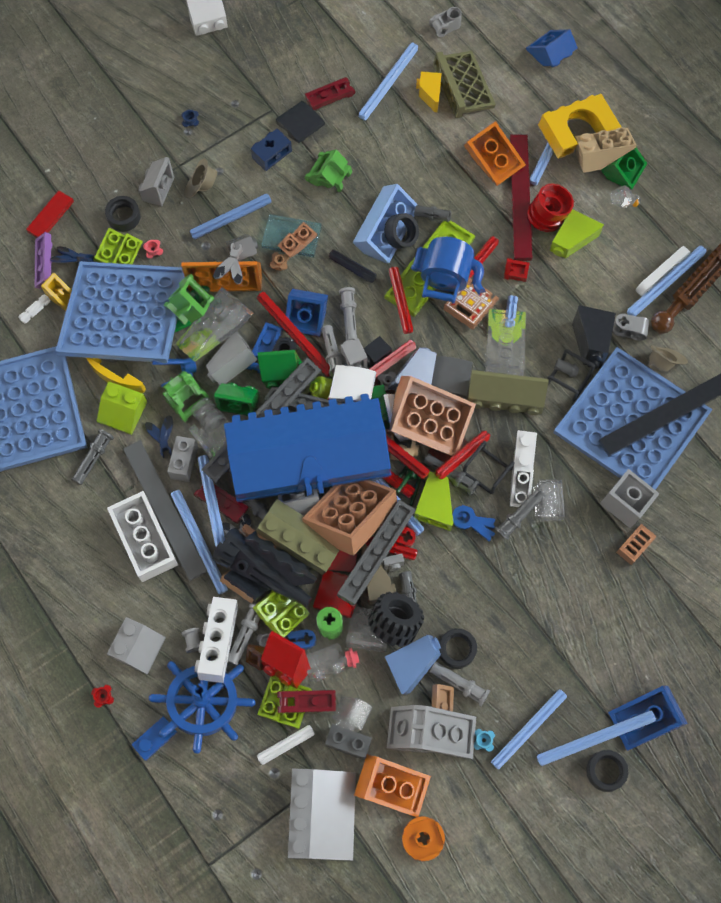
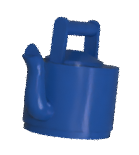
M437 237L431 241L428 249L423 247L417 248L411 269L415 272H421V278L425 282L423 298L429 297L455 304L458 292L464 290L467 286L471 270L474 271V290L479 296L480 293L486 292L481 285L484 275L483 265L480 261L474 259V250L466 242L453 237ZM429 285L442 291L454 292V295L428 290L427 288Z

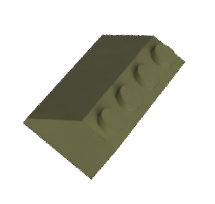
M472 370L467 400L476 404L475 409L484 407L490 408L493 411L508 410L511 413L542 414L549 379Z
M276 499L257 528V534L273 542L274 545L316 572L324 575L335 559L339 549L335 548L302 521L303 515Z

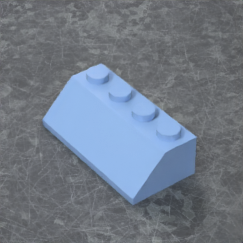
M398 184L383 186L357 233L353 244L364 254L384 263H390L397 249L392 247L385 238V223L388 218L396 214L407 213L414 217V210L417 204ZM400 220L397 223L396 232L398 238L402 240L407 228Z

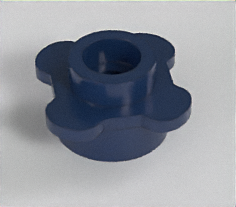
M186 110L181 114L184 127L197 126L199 124L197 120L199 114L197 111Z

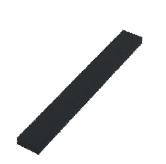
M721 374L602 437L598 442L608 457L715 400L721 396Z

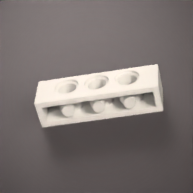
M213 597L212 604H208L207 616L209 618L208 622H204L203 626L205 637L204 641H200L199 645L201 656L200 660H196L195 672H197L199 680L224 682L238 611V604L235 599ZM219 618L225 619L221 623L215 622ZM214 637H220V638H221V639H220L219 641H217V642L211 641ZM210 656H217L214 661L207 660Z

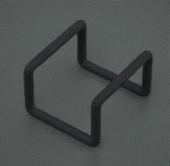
M565 349L561 360H565L568 353L591 366L578 390L556 379L554 376L558 370L555 369L547 377L549 379L548 385L551 381H554L575 393L572 401H576L592 375L595 365L574 352Z
M483 441L464 464L462 472H465L466 476L472 480H477L466 471L472 460L482 450L506 468L491 489L481 482L479 483V486L485 491L494 494L497 485L508 471L513 469L515 462L511 461L507 465L486 450V441Z

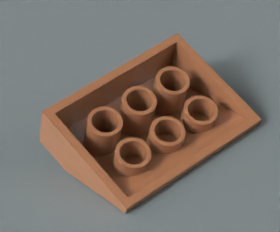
M401 376L395 392L389 431L453 456L460 450L476 404L412 376Z
M371 480L336 485L302 518V521L335 548L354 556L385 522L397 503L396 490Z

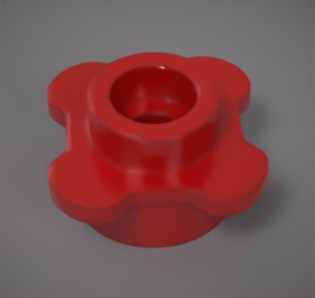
M104 685V687L92 690L91 694L95 700V707L101 708L102 705H111L114 702V698L111 696L112 688L110 685Z

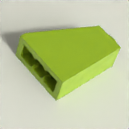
M572 209L552 241L550 251L556 256L566 259L599 237L604 224Z
M430 471L414 517L424 523L451 531L453 515L448 477L439 479L436 477L435 472Z

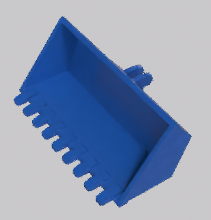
M366 393L360 395L361 401L354 402L353 397L348 396L344 398L345 404L340 405L337 404L336 399H330L329 406L321 407V403L317 401L312 403L313 409L305 410L304 404H299L296 406L297 412L289 413L288 407L280 408L281 414L273 415L272 410L269 409L264 411L265 417L257 418L256 412L248 413L249 420L241 421L240 415H233L232 422L224 424L236 501L242 502L306 491L308 496L312 495L313 489H318L319 493H324L323 488L390 477L391 466L379 399H370Z

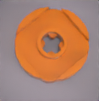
M425 816L416 817L405 827L402 843L407 854L413 859L429 861L436 858L443 849L445 834L441 825L435 820ZM423 832L424 835H429L427 845H423L422 842L418 843L419 833Z

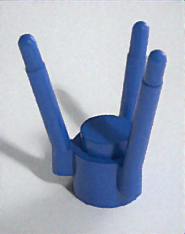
M191 358L169 359L168 363L152 362L153 365L181 364L182 372L186 371L192 377L193 373L197 372L196 361ZM169 381L161 384V387L163 388V386L167 384Z

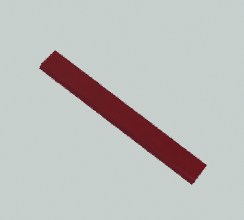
M510 134V143L526 164L511 176L514 260L532 261L531 223L527 216V210L530 206L528 135Z

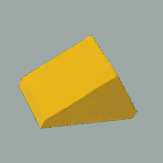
M52 273L41 287L45 295L52 302L66 311L72 290L55 273Z

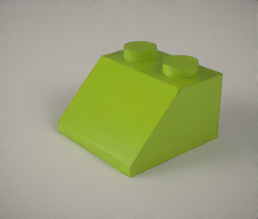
M109 381L100 399L97 423L132 435L147 404L144 394Z

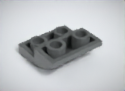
M436 356L431 385L461 398H466L473 362L453 357Z

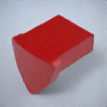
M507 258L504 279L526 282L530 263Z

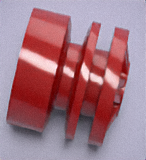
M554 183L546 184L540 189L527 210L530 223L543 232L556 231L574 207L573 197L561 185Z

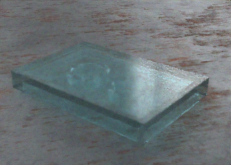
M269 214L261 246L265 249L284 252L277 245L289 233L293 234L305 222L317 233V236L297 255L314 258L322 224Z

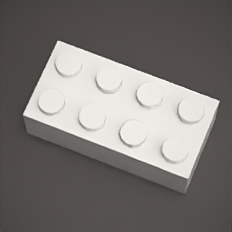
M144 491L107 507L133 567L142 582L178 566Z

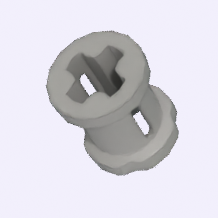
M191 628L182 632V636L185 637L187 644L186 653L199 651V628Z

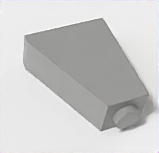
M237 330L229 336L206 365L209 371L207 375L213 383L217 381L219 385L221 383L226 384L257 360Z

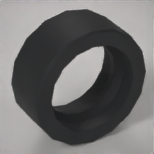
M117 196L106 205L105 216L110 227L120 232L130 231L139 224L141 219L140 210L136 201L131 197ZM120 207H130L133 210V215L127 220L118 221L113 218L114 211Z
M407 213L392 215L385 223V238L396 249L413 246L419 236V227L416 219ZM400 220L407 228V236L404 242L398 238L396 232L397 223Z
M455 628L447 631L439 642L441 649H439L441 653L440 659L451 668L461 669L467 667L473 662L477 654L475 637L464 629ZM461 637L468 642L470 650L465 659L454 660L447 655L446 644L451 638Z
M602 750L594 754L586 767L590 783L596 789L603 792H612L621 788L627 781L629 774L625 759L619 753L612 750ZM603 758L612 759L619 767V777L611 784L601 782L595 774L596 764Z

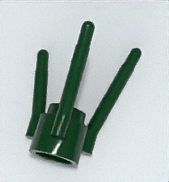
M405 466L398 476L402 478L405 475L406 477L397 488L396 493L401 491L409 479H417L414 487L415 492L410 501V506H413L422 478Z

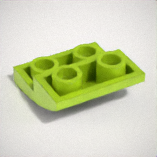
M108 228L94 257V261L99 263L133 264L143 241L127 233L125 236Z
M271 591L253 607L263 622L282 637L288 635L310 614L304 606L274 591Z
M275 676L270 677L257 715L299 729L305 712L278 713L280 703L279 698H277V692L312 691V689L299 685L297 689L291 685L285 686L279 678ZM288 698V706H294L293 698Z

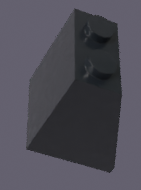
M579 305L572 326L580 356L595 365L594 369L601 368L609 352L616 313Z

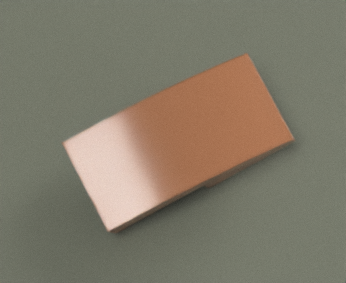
M303 222L293 234L289 233L277 246L292 258L316 238L317 233Z

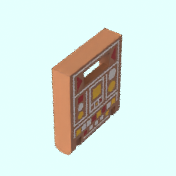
M469 278L466 288L458 292L455 304L448 301L444 305L443 310L473 330L497 303L499 297L495 296L492 299L493 293L485 289L486 292L480 293L479 296L474 290L473 284L471 285L472 279ZM457 306H461L472 315L467 317L457 310Z

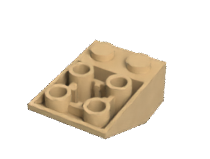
M623 127L611 131L603 130L598 133H585L581 136H575L578 143L576 157L583 173L601 170L636 148V143L629 129Z

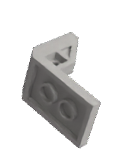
M422 705L391 707L387 749L422 753L435 752L473 759L476 717Z

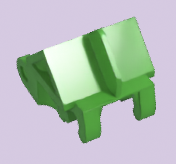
M336 149L326 151L325 153L320 152L311 171L304 178L317 187L320 185L327 188L335 186L337 191L341 192L343 189L342 180L345 175L347 177L351 176L352 169L351 166L347 165L348 161Z
M191 273L179 283V288L168 298L169 302L164 303V306L171 310L182 324H186L188 321L192 323L203 317L214 299L212 294L209 295L193 279L194 276ZM188 285L204 299L200 304L186 291Z
M186 371L181 372L175 378L171 377V381L163 386L165 392L162 394L165 401L179 415L183 422L188 421L187 418L205 404L212 402L207 393L199 387L192 375ZM193 394L202 396L201 399L182 412L181 409L185 406L183 402Z

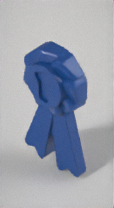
M464 505L454 509L452 515L455 527L463 530L471 527L490 542L491 537L495 533L489 529L495 528L494 522L496 519L477 517L472 508Z

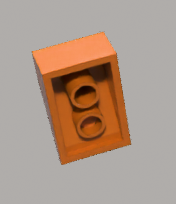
M496 121L464 145L474 161L496 186L526 165Z
M367 754L354 796L419 817L431 776Z

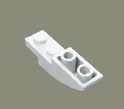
M517 431L513 458L515 464L512 469L510 491L511 507H520L531 495L537 433Z

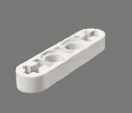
M682 246L643 280L635 291L640 296H643L691 252L685 246Z

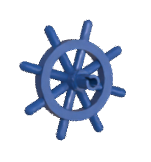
M173 661L168 662L167 667L175 675V678L169 686L167 695L151 694L149 696L150 702L166 703L172 720L159 731V736L166 737L178 727L181 731L194 736L193 752L196 754L201 752L202 737L215 734L220 730H223L232 741L237 740L238 734L229 725L237 706L253 707L256 703L252 698H237L236 688L232 680L243 672L244 666L241 664L237 665L228 674L225 673L223 683L217 682L207 690L208 681L200 680L199 687L190 681L198 677L197 672H195V666L181 671ZM184 686L192 696L177 694L180 688ZM224 687L227 689L229 697H213ZM176 703L191 704L183 712L178 714L176 710ZM212 705L227 707L224 713L220 715ZM197 711L196 724L185 721ZM205 711L212 717L214 722L204 725Z

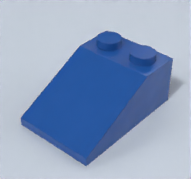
M661 686L608 712L614 725L648 711H652L655 715V722L620 735L627 751L688 724L669 686Z

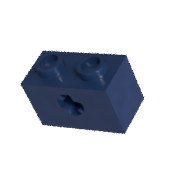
M278 128L273 132H269L265 138L256 142L251 148L252 159L265 171L292 152L291 141Z

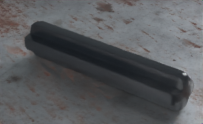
M332 249L329 253V259L366 281L373 283L376 280V273L339 251Z

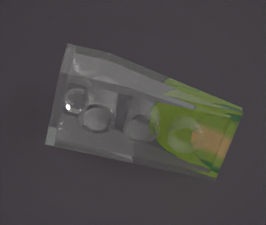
M221 287L204 316L190 325L176 345L193 361H197L242 328L253 312Z
M489 309L485 372L524 375L526 312Z

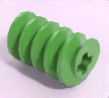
M332 607L322 609L316 618L318 631L329 640L339 637L343 630L341 613Z

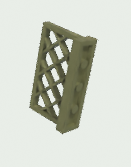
M472 51L444 55L443 52L436 53L433 66L436 73H442L441 85L455 118H461L463 113L495 108L494 99ZM469 57L471 63L468 64L462 61V58ZM451 60L455 62L456 65L452 66L448 64L447 61ZM461 65L467 68V70L464 72L458 69L457 66ZM468 71L475 72L477 74L476 78L467 74ZM455 72L462 76L461 80L453 77V73ZM466 78L473 83L470 86L462 81ZM474 84L482 86L483 90L480 91L474 88ZM459 86L467 89V93L459 91ZM470 91L479 95V97L475 99L469 96ZM481 97L487 99L489 103L485 104L479 100ZM468 100L474 103V105L466 107L464 101Z

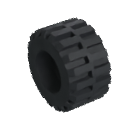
M386 592V594L378 597L368 617V625L371 627V632L375 633V636L378 639L380 638L382 642H387L391 646H407L410 642H413L424 622L423 610L419 608L420 605L417 602L413 601L414 599L407 597L403 593Z

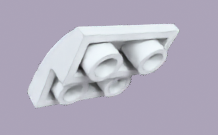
M336 365L329 399L345 402V397L352 396L353 401L358 402L361 401L360 395L366 393L371 399L376 372L360 367Z

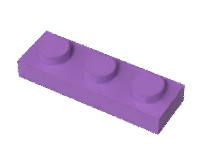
M46 232L35 239V288L42 289L41 285L51 275L52 262L50 258L52 242L51 234Z

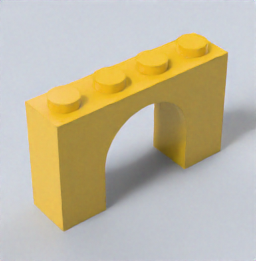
M602 94L591 95L582 101L577 100L569 106H561L552 112L547 111L541 116L542 118L538 124L558 159L572 154L578 145L568 127V120H584L592 126L595 133L603 130H616L621 127Z

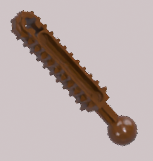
M721 243L687 281L682 284L683 286L672 295L674 298L672 305L666 311H659L653 315L651 327L655 332L659 334L670 332L674 327L676 315L684 308L690 310L699 301L698 299L703 296L702 294L720 277Z

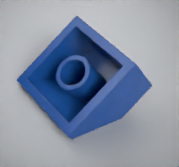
M566 29L548 31L526 47V50L542 66L555 67L560 64L563 58L571 56L572 52L578 47L571 30Z
M292 289L288 295L286 316L301 333L320 336L326 314L328 295Z

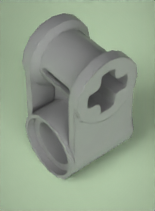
M451 7L440 14L434 15L429 20V25L435 29L438 37H444L446 34L460 28L462 11L458 7Z
M619 314L615 319L612 332L617 336L643 341L647 339L649 320L645 317Z

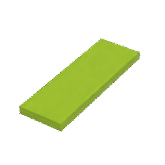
M451 220L449 222L443 221L423 248L428 249L431 241L437 237H453L470 245L474 241L475 235ZM413 259L400 276L409 313L415 317L429 297H422L425 282L421 278V272H415L411 269L414 262ZM428 285V290H436V288ZM391 287L385 294L384 299L397 306L393 287Z

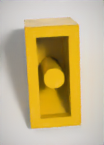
M421 71L420 79L417 78L416 89H419V97L434 112H438L442 73Z

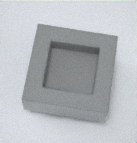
M403 554L386 557L383 561L384 570L396 571L401 569V566H404Z

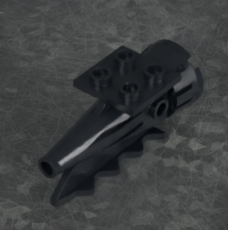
M232 528L224 536L227 539L223 543L220 542L212 556L213 561L230 569L225 574L224 579L255 601L266 591L272 590L305 608L311 602L312 597L299 585L313 584L317 578L307 570L305 564L294 562L291 560L289 553L275 549L273 542L259 538L257 531L246 537L237 528Z

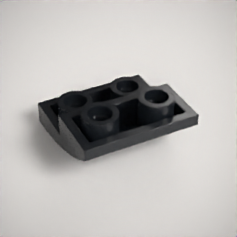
M300 101L275 119L277 125L286 130L288 136L297 143L304 141L325 125L324 120L304 101Z

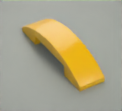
M86 358L94 372L107 383L110 381L140 393L146 391L143 382L132 375L127 374L122 379L100 365L101 359Z

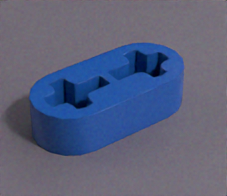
M311 630L292 631L284 637H288L290 641L296 640L293 643L305 650L311 649L316 644V636ZM306 634L309 635V638H313V640L309 641L310 644H306L305 641L298 642L299 639H304Z

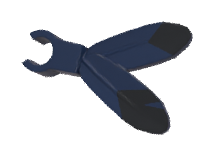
M58 246L57 251L63 255L50 258V261L55 263L94 262V255L78 254L62 246Z
M169 415L164 419L161 431L153 423L146 422V431L160 443L162 458L165 457L163 453L166 450L169 451L171 456L172 450L169 447L168 439L173 428L172 416Z

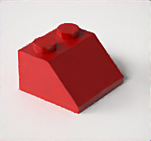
M271 631L261 657L263 670L267 675L279 678L285 686L291 685L297 689L311 671L305 649Z

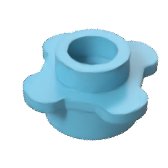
M477 729L475 731L476 740L474 748L476 750L486 749L488 752L492 751L494 748L492 744L495 737L494 732Z

